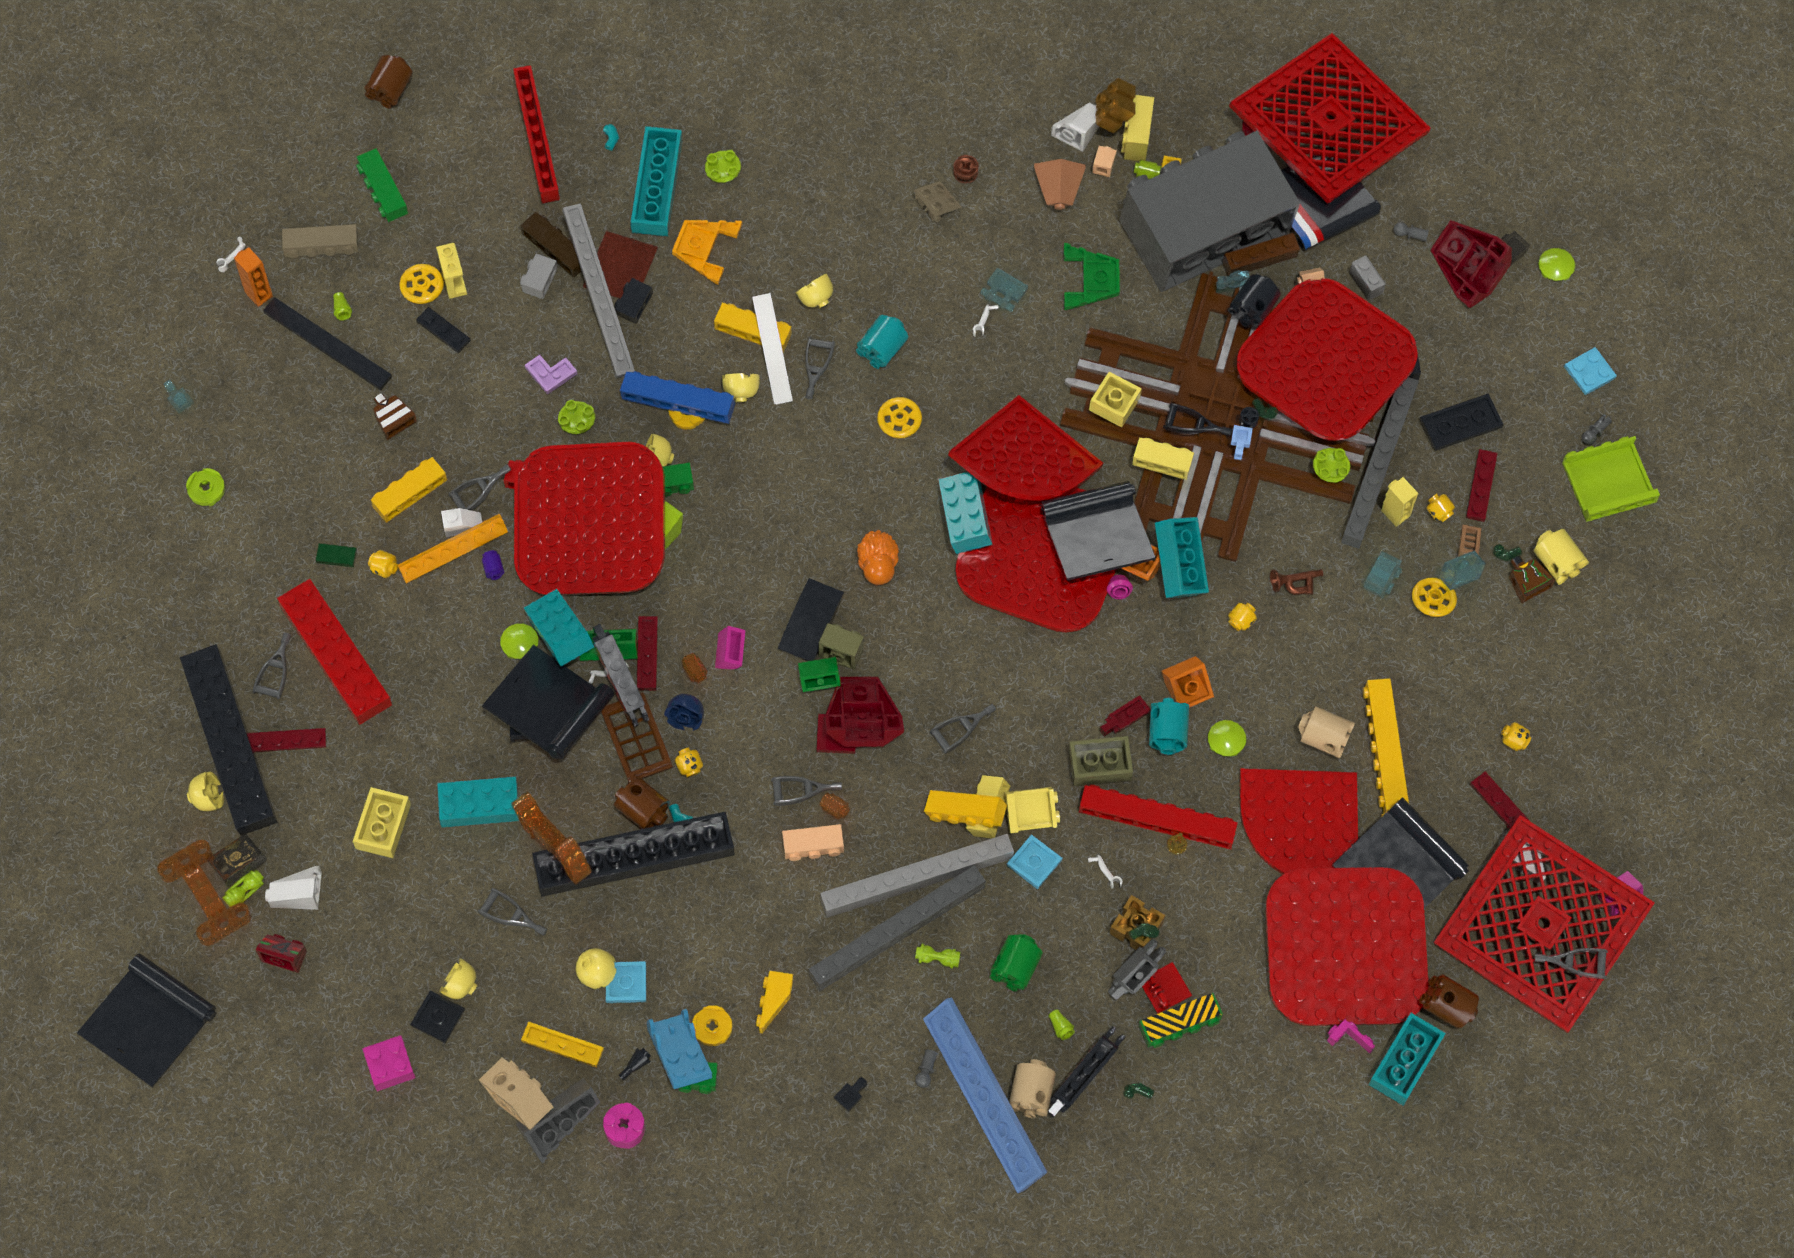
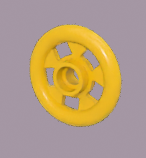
M428 264L411 266L402 274L399 283L402 295L408 301L416 304L432 302L441 294L444 286L441 273L435 267ZM421 271L422 275L414 277V273ZM430 273L435 277L431 281L427 277ZM412 281L413 287L407 288V282ZM420 281H424V284H422V285H420V284H418V283H419ZM430 286L435 287L432 293L427 291ZM415 291L422 293L421 297L415 296Z
M895 397L882 404L878 411L877 420L881 430L888 436L906 438L913 435L919 429L922 423V413L918 405L912 400L904 397ZM897 405L899 409H895L892 412L890 407ZM906 406L912 410L909 414L904 410ZM902 415L903 418L899 419L896 416ZM885 416H890L891 422L886 423ZM909 419L914 420L912 426L907 425ZM894 426H902V431L894 430Z
M1425 578L1420 580L1412 590L1414 605L1428 616H1446L1456 607V592L1444 580ZM1430 585L1431 589L1426 591L1424 587ZM1439 588H1443L1446 591V593L1443 594V592ZM1420 596H1425V601L1422 602ZM1444 599L1449 601L1447 606L1442 604ZM1430 605L1437 606L1438 609H1431Z

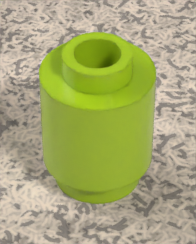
M1140 159L1139 163H1135L1133 173L1137 174L1136 177L1147 175L1148 179H1151L1160 174L1161 166H1158L1157 163Z

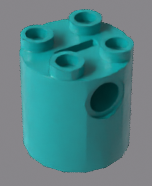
M879 315L864 337L858 341V348L855 351L859 356L869 359L871 366L879 369L880 367L887 366L891 358L897 354L908 340L909 336L904 329V324L898 318Z
M1164 698L1163 702L1151 704L1149 746L1151 748L1159 750L1160 753L1165 755H1173L1187 748L1189 704L1174 702L1172 698Z

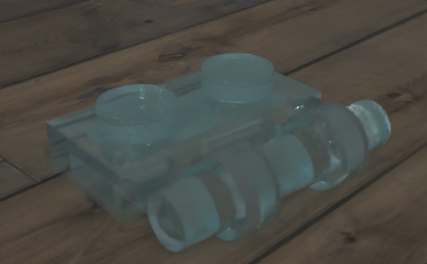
M997 268L987 281V285L991 289L988 290L983 287L980 294L985 296L986 300L997 303L1003 310L1007 309L1012 312L1015 305L1011 304L1010 301L1014 300L1018 303L1028 290V285ZM997 291L1004 294L1005 297L1001 298L996 295Z

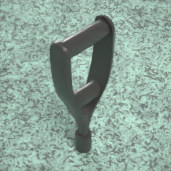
M811 337L808 338L805 364L809 378V388H807L805 398H813L814 386L831 362L835 341L830 342ZM810 345L831 349L823 367L808 364Z
M506 464L495 474L473 478L451 490L448 495L453 499L458 508L472 511L485 500L498 478L507 474L512 469ZM478 483L483 492L466 508L458 493Z
M283 633L279 649L261 668L253 686L254 694L260 693L276 697L277 699L281 698L287 675L285 648L291 637L289 633ZM269 666L283 669L279 690L259 685L263 674Z
M990 704L982 712L950 718L932 728L930 734L935 737L943 748V752L947 754L961 745L970 736L978 722L986 714L989 715L994 712L996 708L993 704ZM960 721L967 730V733L950 746L939 729Z
M778 776L771 779L775 799L773 804L775 806L797 804L830 789L832 791L842 790L841 782L822 784L799 776ZM781 782H803L805 795L794 799L782 800Z
M495 888L491 889V893L481 909H478L480 915L499 924L529 927L535 929V932L543 936L547 932V928L533 923L512 898ZM498 895L517 908L510 921L487 913ZM521 916H523V918H524L523 921H519V919L521 918Z
M1580 948L1555 956L1535 954V961L1552 962L1580 976L1605 979L1606 953L1608 951L1599 948ZM1583 952L1598 953L1597 974L1573 969L1574 954ZM1565 957V964L1560 960Z

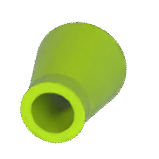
M337 292L333 295L334 316L338 320H347L351 317L352 309L344 294Z
M1054 1010L1049 1014L1058 1038L1066 1040L1075 1033L1074 1025L1059 1010Z

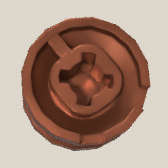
M970 155L958 157L953 165L955 179L964 184L975 181L979 170L978 161Z

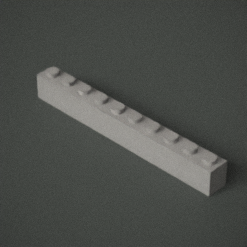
M1004 834L820 893V900L825 915L828 918L954 878L974 865L979 870L1010 860L1013 857L1014 850L1008 834Z

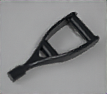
M1174 403L1169 405L1170 409L1166 424L1163 426L1165 430L1180 434L1217 431L1231 436L1232 428L1219 427L1191 408ZM1180 411L1198 419L1196 428L1173 426L1176 412Z

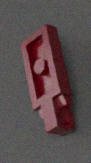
M1139 695L1109 714L1108 718L1105 719L1106 723L1100 727L1099 731L1104 737L1112 731L1115 734L1121 732L1151 713V709Z

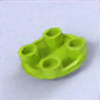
M718 151L707 156L705 171L711 180L718 183H726L738 176L741 170V163L734 151Z
M1551 248L1540 256L1539 269L1544 278L1555 281L1568 280L1574 272L1575 262L1567 251Z
M569 400L559 412V425L564 431L571 434L584 433L594 424V409L584 402Z
M1325 448L1317 452L1313 460V468L1322 480L1335 483L1347 477L1350 471V462L1343 449Z
M514 624L504 630L500 645L508 658L522 659L533 644L538 646V635L529 625Z
M1222 720L1215 723L1208 733L1210 749L1222 756H1237L1246 744L1244 729L1238 723L1231 720Z

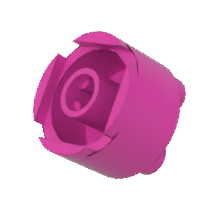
M630 1103L617 1104L610 1108L604 1117L605 1135L613 1146L632 1148L641 1142L645 1133V1122L641 1111ZM621 1124H628V1128L621 1127Z

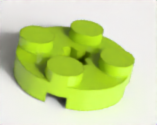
M205 468L203 471L192 473L186 483L188 496L194 503L201 506L215 505L225 493L224 480L220 473L213 469ZM209 484L210 489L203 491L201 486Z

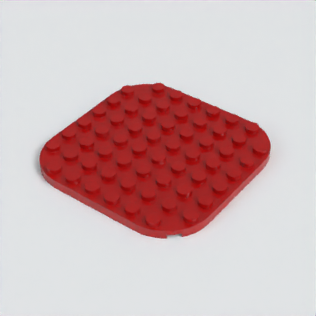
M1327 278L1312 281L1309 279L1296 285L1266 317L1262 325L1258 326L1243 343L1237 357V371L1242 383L1251 392L1311 434L1326 440H1344L1359 433L1410 376L1415 368L1418 352L1413 335L1403 325L1346 286Z
M636 442L552 445L533 451L523 463L521 462L516 472L514 483V565L518 577L529 589L541 595H547L557 589L562 596L629 593L647 587L657 578L665 560V474L659 458L649 448Z
M987 486L983 498L992 545L959 553L956 562V579L963 593L980 605L1054 631L1074 632L1090 625L1102 609L1108 592V583L1115 575L1117 569L1067 581L1042 514L1040 503L1045 500L1019 499L1002 494ZM1077 488L1076 490L1067 495L1083 492L1086 490Z
M1383 867L1299 868L1283 874L1274 882L1268 892L1265 905L1269 990L1275 1007L1288 1020L1304 1026H1339L1344 1020L1355 1025H1396L1405 1022L1410 1013L1416 1015L1421 1010L1423 1005L1419 1003L1420 997L1429 988L1425 914L1422 894L1410 877L1398 870Z

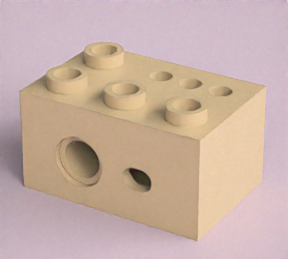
M501 1058L479 1079L494 1101L529 1130L553 1108L552 1104L540 1090L541 1084L535 1078L530 1079L528 1073L523 1069L519 1071V1067L512 1060L508 1062Z

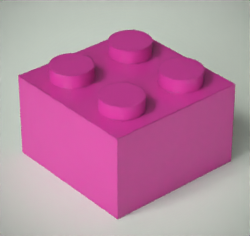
M401 1035L362 1048L376 1091L415 1078Z

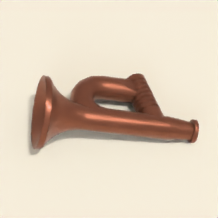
M1319 569L1290 575H1282L1276 570H1271L1270 582L1274 592H1279L1281 586L1285 584L1287 591L1293 595H1312L1313 578L1322 577L1323 570ZM1306 579V586H1293L1294 581Z

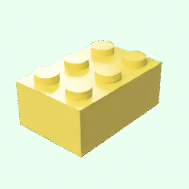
M1136 95L1133 99V102H1135V115L1127 122L1125 121L1121 152L1125 153V160L1140 161L1141 159L1146 161L1154 97Z
M371 787L353 839L355 849L394 858L411 806L409 797Z

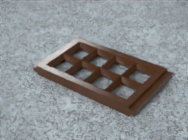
M643 692L640 695L645 703L644 708L650 719L647 721L651 729L650 731L637 735L628 713L625 714L628 722L614 727L610 716L624 711L619 701L606 705L601 711L628 781L633 775L644 779L673 768ZM642 717L637 718L638 722L644 721ZM630 726L634 737L620 741L616 730ZM653 734L657 745L643 750L639 739ZM636 741L639 752L625 756L622 745ZM659 749L663 760L649 765L645 754ZM641 755L645 766L631 771L627 760Z

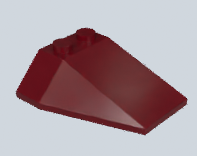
M1453 220L1449 221L1431 248L1434 258L1456 297L1469 308H1472L1491 295L1511 266L1512 247L1500 237Z
M840 677L841 686L835 688L825 715L827 734L844 747H883L904 733L903 717L879 677Z

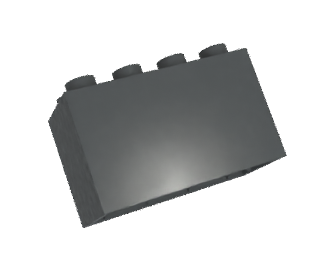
M1243 131L1236 132L1224 141V146L1213 150L1211 146H1205L1192 155L1193 160L1182 165L1178 160L1172 161L1161 168L1160 175L1148 179L1147 175H1141L1127 185L1128 190L1123 201L1124 205L1120 222L1161 292L1222 265L1225 253L1289 234L1300 202L1258 131L1249 135H1245Z

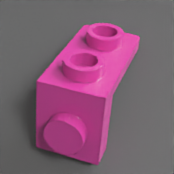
M1346 1020L1339 1026L1334 1025L1327 1033L1330 1035L1327 1042L1332 1046L1347 1033L1367 1052L1371 1053L1375 1048L1374 1042L1367 1035L1363 1036L1354 1023Z

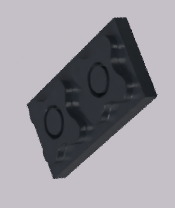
M1489 393L1421 416L1419 419L1434 451L1489 433L1504 426Z

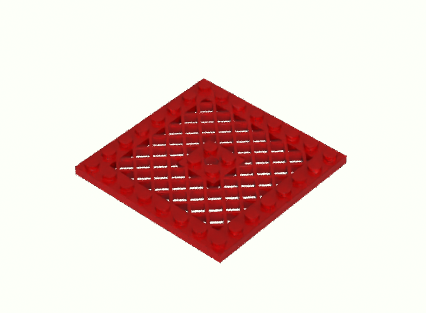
M1333 33L1232 100L1229 104V107L1254 132L1258 131L1261 138L1327 203L1340 196L1431 130V127ZM1327 63L1335 64V68L1327 67ZM1314 72H1320L1322 76H1314ZM1326 74H1335V78L1326 77ZM1339 75L1347 76V80L1339 79ZM1301 80L1310 81V85L1301 84ZM1314 82L1322 83V87L1314 86ZM1326 84H1333L1335 88H1327ZM1339 85L1347 86V90L1339 89ZM1351 87L1360 88V92L1351 91ZM1289 89L1297 90V94L1288 93ZM1301 91L1310 92V96L1301 95ZM1314 92L1322 93V97L1314 96ZM1339 96H1346L1347 100H1339ZM1351 97L1360 98V102L1351 101ZM1276 98L1284 99V103L1276 102ZM1288 99L1297 100V104L1288 103ZM1364 99L1372 100V104L1364 103ZM1301 101L1309 102V106L1301 105ZM1263 107H1270L1272 110L1263 111ZM1275 108L1284 109V113L1275 112ZM1351 108H1359L1360 110L1359 112H1352ZM1364 109L1372 110V114L1364 113ZM1288 110L1297 111V115L1288 114ZM1376 111H1382L1385 114L1384 116L1376 115ZM1326 115H1331L1334 119H1328ZM1275 119L1284 120V124L1275 123ZM1288 120L1296 121V125L1288 124ZM1364 120H1371L1372 124H1364ZM1376 121L1384 122V126L1376 125ZM1300 122L1309 123V127L1300 126ZM1389 123L1397 124V128L1389 127ZM1351 128L1359 129V133L1351 132ZM1363 130L1372 131V135L1363 134ZM1288 131L1296 132V136L1288 135ZM1300 132L1309 133V137L1300 136ZM1376 132H1383L1384 136H1376ZM1313 134L1321 135V139L1313 138ZM1338 137L1347 138V142L1338 141ZM1351 139L1359 140V144L1351 143ZM1363 140L1372 141V145H1364ZM1300 143L1309 144V148L1300 147ZM1313 145H1321V149H1313ZM1325 146L1334 147V151L1325 150ZM1338 148H1345L1346 153L1338 152ZM1351 149L1359 150V154H1352ZM1312 155L1321 156V160L1312 159ZM1325 157H1333L1334 162L1325 161ZM1338 158L1346 159V163L1338 162ZM1325 167L1334 168V172L1325 171Z
M1520 815L1433 944L1563 1031L1569 1033L1604 979L1584 976L1580 978L1579 975L1575 974V980L1566 981L1564 971L1568 970L1561 966L1557 969L1549 970L1547 961L1543 962L1545 971L1535 972L1533 963L1536 961L1535 958L1532 959L1530 949L1540 947L1541 954H1545V949L1550 951L1554 945L1556 955H1559L1558 944L1568 942L1569 950L1571 951L1573 950V941L1582 940L1583 948H1587L1586 939L1596 938L1598 947L1595 948L1608 951L1606 953L1605 976H1607L1655 902ZM1525 843L1530 846V847H1525V848H1523V846L1525 845ZM1533 850L1535 860L1525 861L1523 852ZM1537 851L1546 856L1547 858L1539 859ZM1519 854L1521 862L1512 864ZM1550 861L1552 871L1542 872L1540 863ZM1554 862L1563 867V869L1555 870ZM1536 864L1538 873L1528 875L1526 865ZM1522 866L1524 876L1514 877L1512 868ZM1509 870L1510 878L1501 880L1506 871ZM1566 872L1568 882L1558 883L1557 874ZM1571 873L1580 880L1572 881ZM1553 875L1555 884L1545 886L1543 876ZM1539 877L1541 887L1531 888L1529 879ZM1525 880L1527 889L1517 891L1515 881ZM1511 882L1513 892L1503 893L1501 884ZM1583 883L1585 893L1575 894L1573 885ZM1588 884L1597 891L1589 892ZM1498 885L1499 894L1490 896ZM1570 886L1571 895L1561 897L1560 887ZM1556 888L1558 898L1548 899L1546 890ZM1542 891L1543 898L1538 896L1534 901L1532 892ZM1528 893L1530 903L1520 904L1518 895ZM1600 894L1602 904L1592 905L1590 896ZM1514 896L1516 905L1506 907L1504 897ZM1605 896L1609 897L1614 902L1606 903ZM1586 897L1588 906L1578 908L1576 898ZM1501 898L1503 908L1492 909L1491 900ZM1572 899L1575 909L1564 910L1563 901ZM1487 901L1489 910L1479 912ZM1559 902L1560 909L1550 903ZM1617 905L1619 915L1609 916L1607 907ZM1530 907L1523 917L1521 908ZM1603 908L1605 917L1595 919L1593 909ZM1517 909L1519 919L1509 920L1507 911ZM1589 910L1591 920L1581 921L1580 912ZM1504 912L1505 921L1495 923L1493 913ZM1576 913L1577 922L1568 924L1572 917L1567 914ZM1490 914L1492 924L1481 925L1480 916ZM1476 917L1478 926L1469 928ZM1545 918L1549 921L1550 925L1548 928H1541L1538 921ZM1619 919V921L1612 930L1610 921ZM1606 921L1608 931L1598 933L1596 923ZM1519 923L1516 930L1521 933L1512 934L1510 924ZM1593 924L1594 934L1584 935L1583 925ZM1506 925L1508 935L1498 937L1496 927ZM1579 926L1581 936L1571 937L1569 928ZM1493 928L1495 937L1485 939L1483 929ZM1565 929L1567 938L1558 940ZM1479 930L1481 940L1471 941L1469 932ZM1464 933L1466 935L1467 941L1462 938ZM1609 935L1601 946L1600 936ZM1523 936L1525 946L1515 948L1513 938ZM1527 937L1538 944L1529 945ZM1510 939L1511 949L1501 950L1500 940ZM1496 941L1498 951L1487 952L1486 943ZM1482 944L1483 952L1473 945ZM1526 950L1528 960L1518 961L1516 952ZM1590 952L1575 953L1573 969L1578 970L1587 967L1586 973L1597 974L1598 953L1592 961H1590L1589 957ZM1513 953L1514 962L1504 964L1502 954ZM1585 953L1587 963L1577 965L1575 955ZM1499 955L1500 963L1490 956ZM1529 964L1531 973L1521 975L1519 965ZM1516 966L1517 974L1507 967ZM1560 972L1562 982L1552 984L1550 974ZM1546 975L1548 984L1538 986L1536 976ZM1532 977L1534 985L1526 981L1525 978ZM1576 984L1569 994L1567 985ZM1563 986L1565 996L1555 997L1553 987ZM1549 988L1551 997L1541 990ZM1565 1000L1563 1004H1561L1558 1001Z

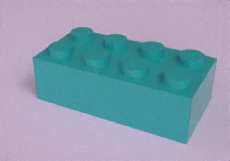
M969 472L939 479L950 542L955 553L959 554L992 545L980 481Z
M1198 517L1174 518L1155 522L1166 598L1209 593Z
M557 589L524 607L531 624L560 666L594 648L587 631Z
M516 777L437 783L439 820L442 828L520 821Z
M1410 1013L1373 1075L1369 1086L1404 1106L1446 1033Z

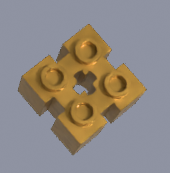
M1117 78L1108 85L1106 90L1099 93L1096 97V125L1115 133L1122 126L1123 121L1127 122L1135 115V102H1133V99L1136 97V86Z
M1131 895L1123 907L1122 915L1119 914L1112 924L1109 934L1122 942L1125 938L1131 941L1130 947L1137 950L1139 947L1143 948L1152 940L1153 934H1157L1164 923L1165 915L1153 907L1150 911L1145 909V903Z

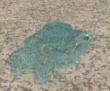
M1235 271L1228 277H1217V289L1242 287L1249 277V272Z

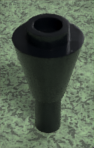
M637 1048L627 1067L619 1076L625 1080L632 1072L651 1062L649 1060L651 1055L644 1048L641 1050Z

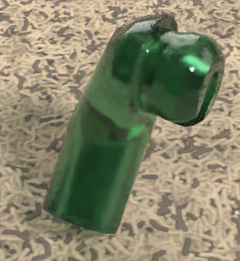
M1260 398L1252 401L1260 417L1269 420L1276 418L1278 414L1276 407H1264Z
M1142 1083L1128 1084L1123 1092L1124 1097L1128 1099L1133 1098L1134 1094L1137 1093L1151 1099L1154 1094L1153 1089Z

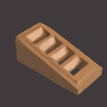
M1468 525L1462 526L1457 562L1470 565L1476 564L1479 556L1481 528ZM1466 533L1476 534V537L1468 536Z

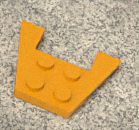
M684 220L672 254L719 285L724 267L708 263L707 261L718 234L737 239L742 227V221L726 222V220H719V222H708V220Z

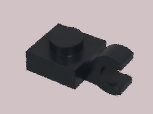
M861 1076L853 1086L847 1083L834 1096V1100L846 1111L850 1112L862 1099V1095L859 1092L868 1085L867 1081Z

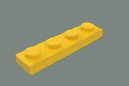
M528 1022L521 1039L523 1043L596 1068L604 1051V1047Z

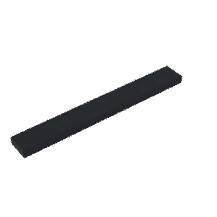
M274 297L263 310L264 314L380 391L392 378V374Z

